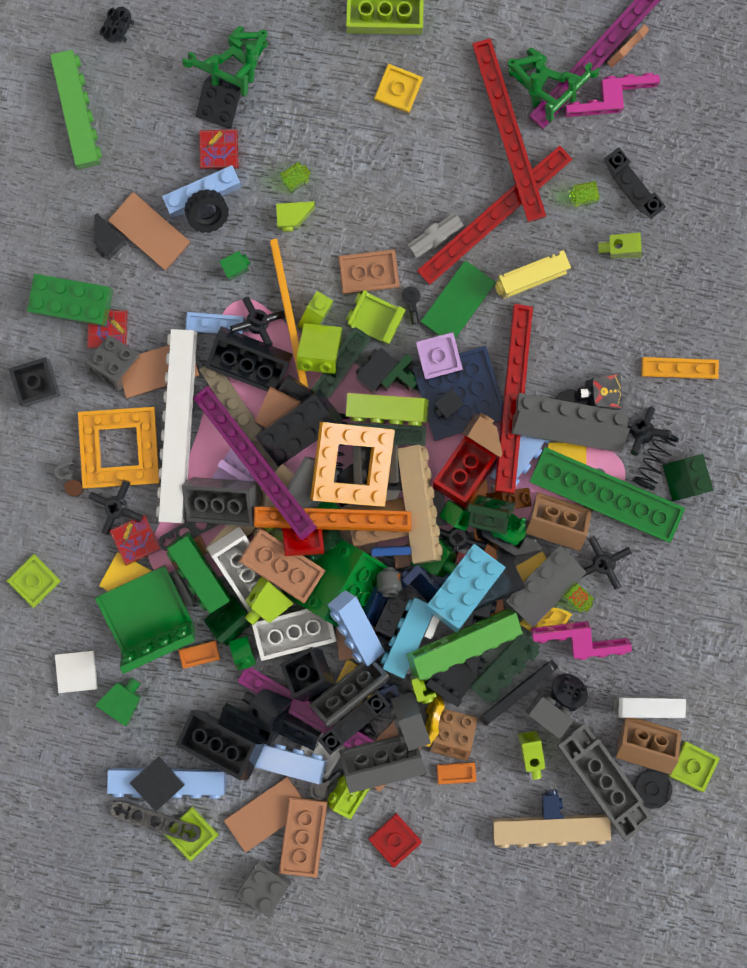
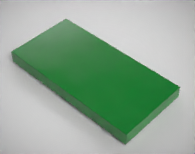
M465 260L421 320V323L437 335L453 332L456 339L496 282Z

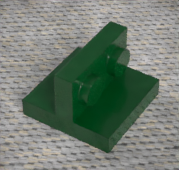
M408 354L402 358L381 382V387L384 390L388 391L396 380L410 392L416 388V377L409 371L404 372L412 363V358Z
M477 495L468 506V512H471L468 526L506 535L508 533L510 516L515 509V503Z
M232 594L228 603L204 619V622L215 638L226 646L251 625L245 618L248 612Z

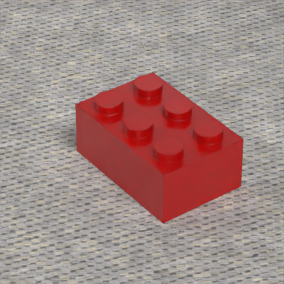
M465 435L434 479L433 488L466 508L496 465L498 456Z

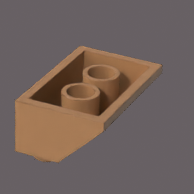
M482 413L479 415L474 414L462 433L501 457L502 449L497 427L493 425L494 420Z
M537 492L527 522L526 534L580 551L587 538L592 510Z
M402 498L385 501V507L364 505L349 508L350 510L405 511ZM350 530L353 546L409 536V532Z
M625 718L618 739L615 758L671 775L679 761L681 731L639 718Z

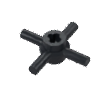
M249 297L243 298L242 301L249 315L245 322L231 325V333L248 329L253 334H260L266 347L272 346L273 343L266 329L269 322L285 318L284 311L267 315L263 310L255 309Z
M648 407L644 418L637 419L632 426H627V428H630L629 433L635 439L630 452L634 456L638 455L641 445L649 443L653 436L671 438V430L655 429L653 424L650 423L655 412L653 407Z
M124 479L118 494L108 499L94 492L90 493L89 499L104 505L105 512L108 515L101 531L102 533L109 535L115 519L121 518L124 515L141 523L144 516L128 509L127 502L124 499L131 483L130 481ZM113 504H118L117 507L119 508V510H114L115 507L113 506Z
M454 527L450 531L439 528V536L447 539L448 544L456 554L468 545L473 546L475 544L482 550L486 549L487 543L470 538L467 530L464 531ZM461 533V537L464 540L462 542L459 541L458 544L453 537Z
M595 535L588 538L596 555L593 559V564L584 568L587 573L583 577L597 571L608 576L614 590L620 588L621 584L613 570L616 567V561L632 554L630 547L612 554L601 549ZM602 559L609 561L607 566L605 564L601 565Z

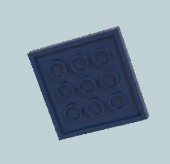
M486 346L459 353L463 370L425 379L421 365L412 367L421 398L429 400L428 422L434 441L462 433L474 414H485L494 420L493 423L501 421L503 400ZM453 389L463 401L464 406L446 420L444 417L440 419L433 410L436 408L434 403Z

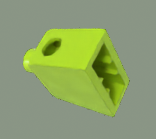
M641 232L610 235V241L598 242L599 253H610L613 259L642 258ZM618 244L622 245L620 249L615 248V246Z
M261 576L245 601L252 609L245 618L252 625L260 617L271 623L287 610L293 602L270 581Z
M537 730L519 733L518 739L526 772L530 773V779L542 778L541 770L545 769L542 743Z

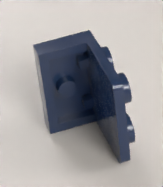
M418 565L401 573L402 589L411 584L427 602H430L441 588L436 581H433L428 576L427 571Z

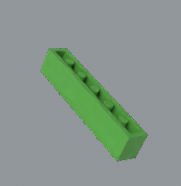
M73 49L51 54L75 165L78 169L101 165L100 158H103L100 147H97L95 141L98 140L96 128L93 129L91 124L94 121L92 110H88L87 106L90 100L88 93L84 92L83 85H86L83 73L80 74L79 67L82 66L80 57L74 53Z
M505 609L489 618L465 627L457 633L454 632L406 654L412 674L419 680H427L437 672L447 671L449 667L455 664H462L466 659L479 656L488 649L497 648L501 643L512 641L523 633L516 612Z

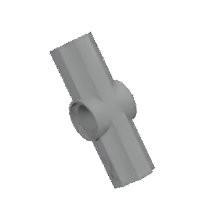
M454 212L440 223L431 225L421 236L414 239L407 246L417 259L430 249L443 244L449 236L460 230L464 225Z

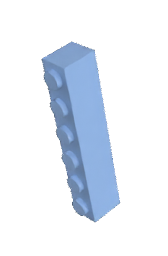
M110 768L108 770L107 794H113V797H124V794H132V797H142L132 787L130 782L145 768ZM172 769L185 785L171 798H182V795H190V798H201V795H209V798L217 799L225 794L226 773L220 769Z

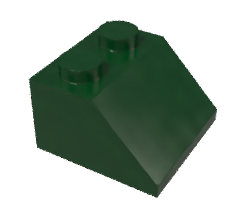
M703 454L662 465L672 502L714 491Z

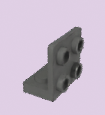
M108 336L85 362L88 374L119 393L123 388L122 377L139 358V353L115 338Z
M393 444L388 483L399 482L397 444ZM352 446L354 484L367 485L371 447Z

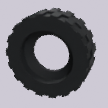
M199 190V192L193 193L187 199V203H185L184 212L191 228H194L197 232L200 231V233H211L218 230V228L226 223L227 217H229L228 206L219 192L217 193L216 190ZM207 204L215 206L216 211L212 216L207 218H200L198 216V209Z

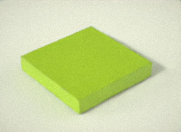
M33 554L7 582L32 608H35L61 580L36 554Z
M684 741L679 751V761L672 774H668V776L704 793L720 758Z
M193 806L180 819L196 824L201 828L202 835L199 840L187 842L164 834L190 862L219 835ZM175 822L169 828L170 831L176 833L179 830V824ZM183 828V831L180 835L183 836V833L186 832L189 833L190 838H192L193 836H197V833L194 832V828L192 830H186Z

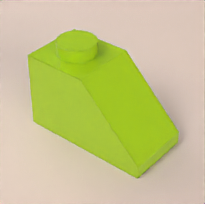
M314 201L276 204L278 230L289 233L293 232V229H298L315 210Z
M317 291L308 304L298 327L303 329L304 323L321 325L334 305V301Z

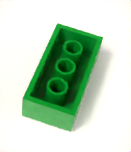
M34 274L27 312L32 315L106 327L114 290L107 286Z
M189 532L184 533L168 544L167 556L172 563L174 561L177 563L178 573L183 579L187 578L190 591L193 595H198L200 600L198 602L204 611L208 610L209 613H212L230 601L229 592Z

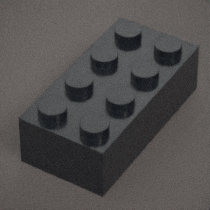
M319 388L262 428L255 437L279 467L318 440L320 422L340 424L343 418Z
M191 710L176 743L177 747L238 780H249L265 745L219 722L218 719L201 710Z

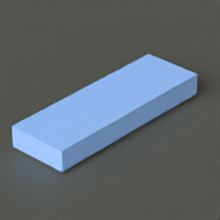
M187 312L185 330L217 334L221 326L230 329L231 325L244 322V316Z

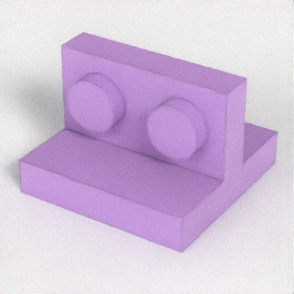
M453 332L415 341L425 379L463 370Z
M232 449L229 450L224 460L221 459L217 465L219 466L211 478L256 482Z

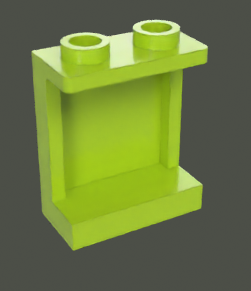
M366 290L362 294L358 293L354 302L357 305L354 311L350 310L346 318L349 321L348 327L389 346L406 309L400 306L396 307L369 294Z
M304 323L297 353V369L334 374L336 372L339 346L342 343V327Z

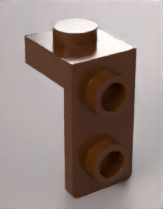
M529 488L515 489L514 494L486 493V497L515 503V509L531 507L532 505Z

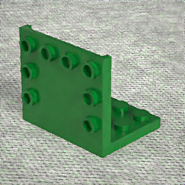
M322 529L324 554L303 555L325 570L307 601L303 603L284 590L281 592L323 620L338 627V623L330 616L331 610L328 604L346 590L357 597L364 611L374 586H377V574L388 566L327 530Z
M166 565L95 597L122 652L120 669L123 674L195 641V624Z

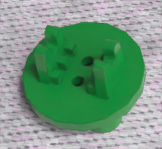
M511 514L506 535L496 532L491 533L496 538H501L512 545H517L525 537L524 522L526 518L522 517L519 519L516 515Z

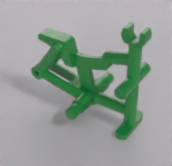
M238 26L228 37V45L231 47L220 55L214 54L203 62L196 59L194 53L188 52V59L183 58L182 64L186 68L194 66L211 74L213 86L219 85L220 78L240 87L241 95L246 97L248 94V83L254 82L257 61L263 49L268 45L267 40H265L268 33L266 30L244 32V27ZM240 39H257V40H240ZM241 46H246L245 53L242 52ZM232 56L243 64L234 76L219 70V64H222Z
M534 48L527 49L528 57L517 60L511 58L508 60L509 75L514 76L531 95L532 106L538 107L540 99L547 102L545 114L548 122L554 120V113L568 99L572 103L576 101V91L590 77L596 78L599 75L598 67L594 71H590L592 63L586 64L585 73L581 76L567 71L563 73L553 71L546 67L547 57ZM536 68V73H532L531 77L525 72L526 70ZM548 78L560 82L568 80V89L557 100L542 90Z

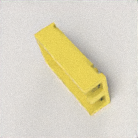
M563 250L557 256L553 254L551 257L548 256L505 273L503 276L500 275L496 281L497 285H495L498 295H502L503 299L566 275V270L571 269V266Z

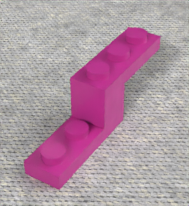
M644 73L642 76L636 77L634 74L624 75L623 78L607 76L600 83L601 102L599 100H591L586 104H580L577 101L570 102L564 109L565 117L621 113L624 109L622 90L657 87L660 83L659 75H654V73Z
M588 621L531 628L533 641L538 643H545L553 639L563 641L570 637L572 655L574 659L577 658L578 660H585L593 656L602 658L609 654L624 655L627 652H632L631 643L628 638L592 642L591 627Z

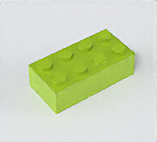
M347 0V33L422 35L424 0Z
M347 393L346 416L351 417V421L365 422L367 418L373 423H384V420H389V424L403 425V421H408V425L422 426V423H428V399Z

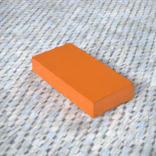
M216 640L178 650L183 669L220 659Z
M475 762L436 764L438 785L476 782Z

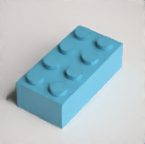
M474 544L428 603L426 610L457 633L506 567Z
M413 597V600H408L405 608L407 613L405 617H401L397 625L399 631L397 635L393 634L389 641V646H391L389 653L385 651L381 659L382 669L404 679L410 666L406 654L418 649L433 614L426 610L427 602Z

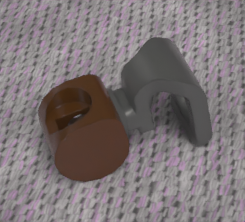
M67 461L56 466L54 474L58 479L66 480L64 489L68 495L80 496L84 492L82 482L73 479V473H62V469L76 464L74 461Z

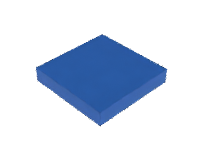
M409 545L372 547L371 554L372 557L410 555L411 547Z

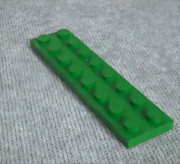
M547 447L543 448L529 481L534 485L668 543H671L685 511V507Z

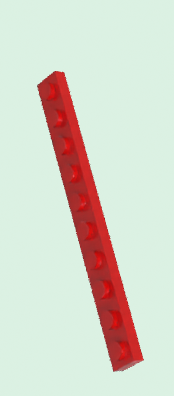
M491 38L472 43L527 222L546 218L545 209Z
M560 145L532 169L538 190L572 161V158ZM516 184L417 270L429 286L522 205Z
M513 305L499 439L502 456H498L494 492L515 493L521 436L511 434L512 420L516 411L517 395L519 393L525 394L533 306Z

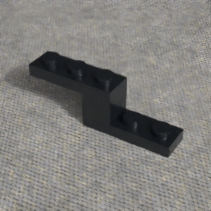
M228 703L223 706L219 722L268 746H271L276 738L282 735L314 751L321 736V732L289 716L285 717L271 732H268L247 716V712Z

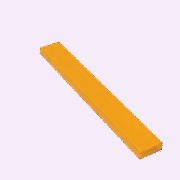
M272 239L270 245L297 368L299 339L278 240ZM297 369L299 382L309 388L306 372Z

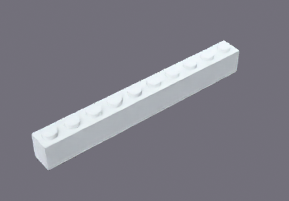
M171 329V334H168L167 343L170 345V353L166 355V364H169L168 372L165 373L167 391L164 392V403H166V410L163 411L162 420L165 422V430L163 429L161 432V440L164 441V446L160 450V460L163 461L162 468L159 469L161 487H158L157 496L160 498V506H157L156 517L159 518V522L185 523L186 512L182 485L188 481L197 332L194 330Z

